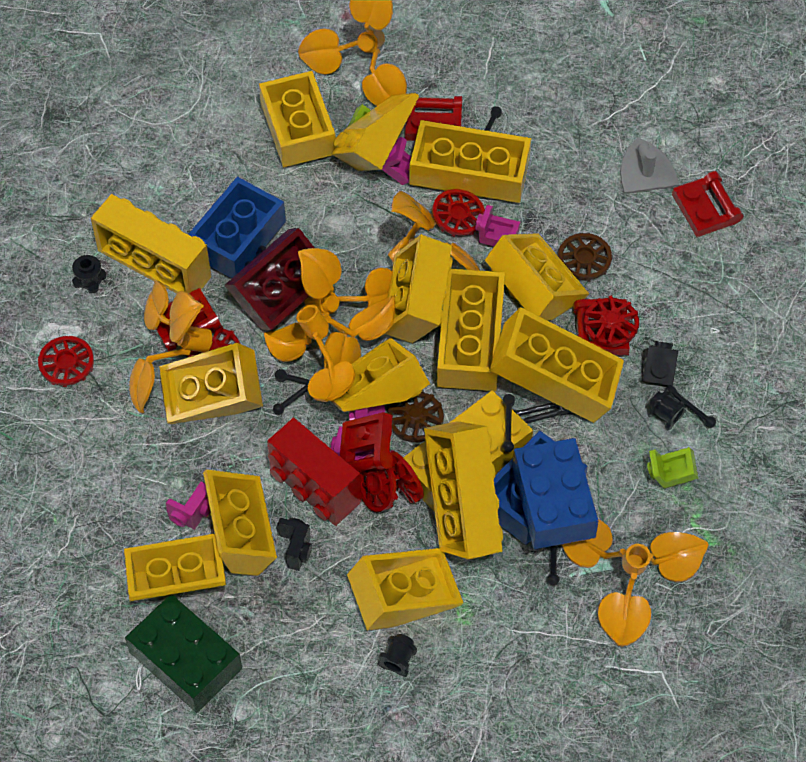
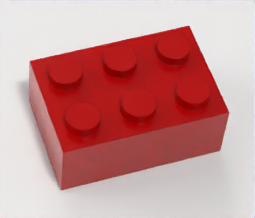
M294 417L267 440L270 473L278 482H285L290 486L293 494L300 501L304 502L306 500L312 505L315 513L322 520L326 521L328 519L337 526L362 503L360 473Z

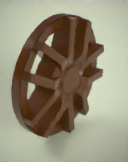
M578 233L569 236L562 242L559 247L558 257L577 279L591 282V279L598 278L603 274L606 275L612 262V251L608 243L601 237L590 233ZM582 239H588L591 241L587 245H585ZM576 241L578 247L576 248L571 242ZM599 243L601 246L595 250L593 248L594 245ZM566 247H567V248L569 249V251H570V252L563 253V251H564V249H565ZM606 251L607 257L600 254ZM573 259L572 261L564 262V260ZM596 262L604 263L605 266H602ZM577 267L576 272L570 268ZM591 268L596 270L597 272L591 273ZM580 269H587V274L580 273Z
M421 392L412 398L414 404L409 405L407 401L401 402L403 407H396L400 402L391 403L388 408V414L404 415L392 418V432L402 440L423 442L425 441V435L418 436L419 428L424 430V428L431 427L427 424V421L436 424V426L443 424L444 412L442 404L433 394ZM417 397L423 398V400L418 402ZM430 402L434 404L427 409L425 408ZM438 411L439 418L432 414ZM404 424L402 431H399L395 425ZM409 427L414 429L413 436L406 434Z

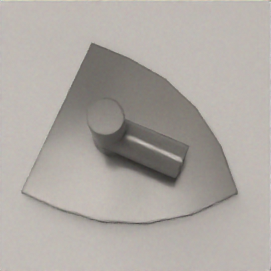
M637 137L628 147L622 159L620 175L624 194L678 187L680 184L671 161L653 144Z

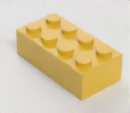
M421 120L409 164V185L444 191L461 189L480 197L520 203L530 161L532 138Z
M111 194L91 217L99 252L154 282L159 281L163 283L167 289L176 294L180 291L190 293L198 288L202 289L210 280L211 271L207 244L197 236L192 237L182 232L176 225L163 222L152 212L143 211L135 207L129 200L125 198L120 199Z
M450 269L446 281L448 292L443 300L444 318L441 323L437 387L484 391L497 390L498 375L489 370L501 335L505 272Z
M520 307L504 322L489 371L595 423L612 408L624 360Z
M492 390L451 422L458 421L487 426L492 440L490 448L491 462L497 474L513 458L514 449L524 447L533 438V429L512 410L511 441L514 444V449L511 452H505L502 449V444L505 441L506 407L503 405V400ZM425 440L403 458L412 467L424 491V498L422 500L435 512Z
M456 421L424 428L440 551L466 559L503 552V531L499 525L498 518L499 499L495 494L494 486L496 472L491 462L490 454L492 440L487 426Z

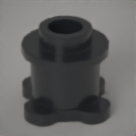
M82 255L73 262L72 270L76 276L72 279L73 286L75 288L87 289L89 293H96L99 290L101 281L106 279V272L104 269H101L99 259L93 255Z
M669 390L663 393L658 391L649 403V406L652 408L650 414L652 416L658 415L667 422L665 426L667 430H671L674 424L684 415L689 402L685 398L679 402L670 395L671 392Z
M403 634L390 636L387 640L389 645L386 652H381L378 656L380 659L378 665L383 669L407 677L409 673L408 663L411 656L416 655L418 650L410 637Z

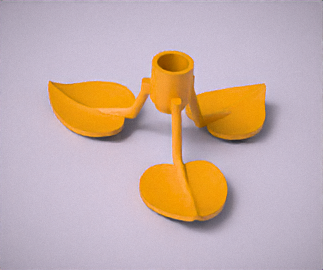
M350 0L349 8L353 18L358 22H365L364 28L367 29L358 36V40L339 46L337 33L323 28L308 34L299 46V57L313 71L320 74H331L341 66L342 55L340 51L359 46L365 53L372 52L373 56L370 64L372 74L363 79L362 88L367 99L376 106L390 96L407 93L406 79L400 68L390 63H384L375 69L377 57L380 54L378 48L385 42V35L382 29L390 23L393 15L392 0Z
M399 191L394 196L391 212L402 214L415 223L406 237L388 253L393 262L395 254L415 239L414 236L420 227L429 231L436 225L432 214L422 204L403 191ZM454 242L449 244L452 245L451 255L467 270L480 271L479 266L470 254Z
M308 248L298 251L301 262L302 284L309 296L305 299V306L316 305L322 315L335 312L339 307V302L368 301L369 307L388 297L392 276L390 269L380 267L369 273L365 282L366 296H336L333 292V284L337 283L341 277V264L337 256L328 250L319 248ZM336 328L339 332H332L328 336L325 347L334 366L343 361H348L352 364L361 358L360 344L355 337H347V333ZM324 358V369H325V368H328V364H327V362H326V360H325V358Z
M159 281L154 282L152 291L146 301L144 310L145 325L150 330H156L160 321L170 325V339L172 342L180 345L182 349L150 355L145 360L139 358L136 361L130 375L129 391L131 400L140 413H144V406L154 384L155 372L152 364L153 361L178 355L189 356L191 350L205 353L209 351L212 344V332L210 329L191 326L204 305L195 300L188 292L180 291L172 302L170 319H167L164 313L168 307V293L166 287Z
M391 296L363 309L351 319L349 328L332 319L328 313L322 315L316 305H307L297 313L296 319L298 322L276 331L265 332V342L269 351L277 360L289 362L303 355L306 345L312 343L311 339L316 340L328 364V368L321 369L312 376L308 383V392L316 401H332L344 395L351 388L355 380V370L348 361L340 362L334 366L321 340L329 332L328 323L352 337L359 334L360 338L364 341L373 340L384 335L391 328L395 318L396 301Z
M599 520L596 538L561 545L566 556L580 567H594L598 563L600 556L604 559L623 558L622 567L625 572L630 574L626 593L623 595L622 593L613 592L606 595L598 607V620L602 629L615 644L624 647L637 641L646 631L651 620V608L648 601L641 596L631 597L637 575L642 574L650 563L651 565H658L659 572L665 579L673 582L686 581L693 577L699 569L709 545L707 541L687 533L667 532L660 534L652 541L650 550L643 544H633L627 551L622 548L620 551L606 553L612 545V533L608 525Z

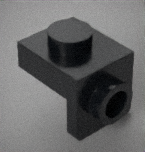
M655 341V346H648L643 381L673 386L679 350L672 349V343Z
M280 518L278 522L279 536L291 539L286 553L287 567L300 571L303 560L308 561L312 551V543H309L311 539L310 525L297 518Z

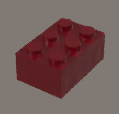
M292 228L285 231L224 285L260 330H272L309 297L302 284L301 262L298 251L315 247L300 228Z

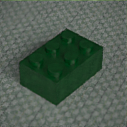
M173 594L169 595L125 636L129 653L196 713L242 670L240 653Z

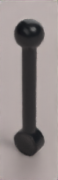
M494 106L491 108V117L484 129L485 131H490L496 118L501 117L502 109L500 107Z
M283 369L275 372V379L278 382L288 380L304 385L309 383V379L289 375Z
M308 384L284 402L275 404L273 412L276 415H281L284 412V408L308 391Z
M672 385L665 389V391L669 390L671 392L670 395L681 402L684 399ZM688 402L686 407L704 420L708 428L715 427L716 419L714 417L707 416L691 402Z
M506 394L503 397L506 414L505 441L502 444V449L505 452H511L514 449V444L511 441L512 406L515 404V397L512 394Z
M551 402L517 411L512 410L517 415L522 416L552 408L558 409L560 406Z
M560 406L558 409L523 418V420L528 424L559 414L564 416L571 411Z
M557 545L551 546L550 575L547 577V581L552 586L557 585L560 581L557 575Z

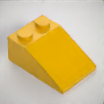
M409 93L390 96L338 134L334 141V146L336 147L332 155L358 171L382 170L419 95Z
M389 338L351 364L355 370L353 385L344 395L331 402L343 412L403 402L419 395L422 389L430 385V382L416 356L392 338Z
M234 343L159 366L168 424L235 415L263 407L255 351L242 344Z
M439 548L362 556L347 574L367 630L396 627L459 607L463 604L446 556Z

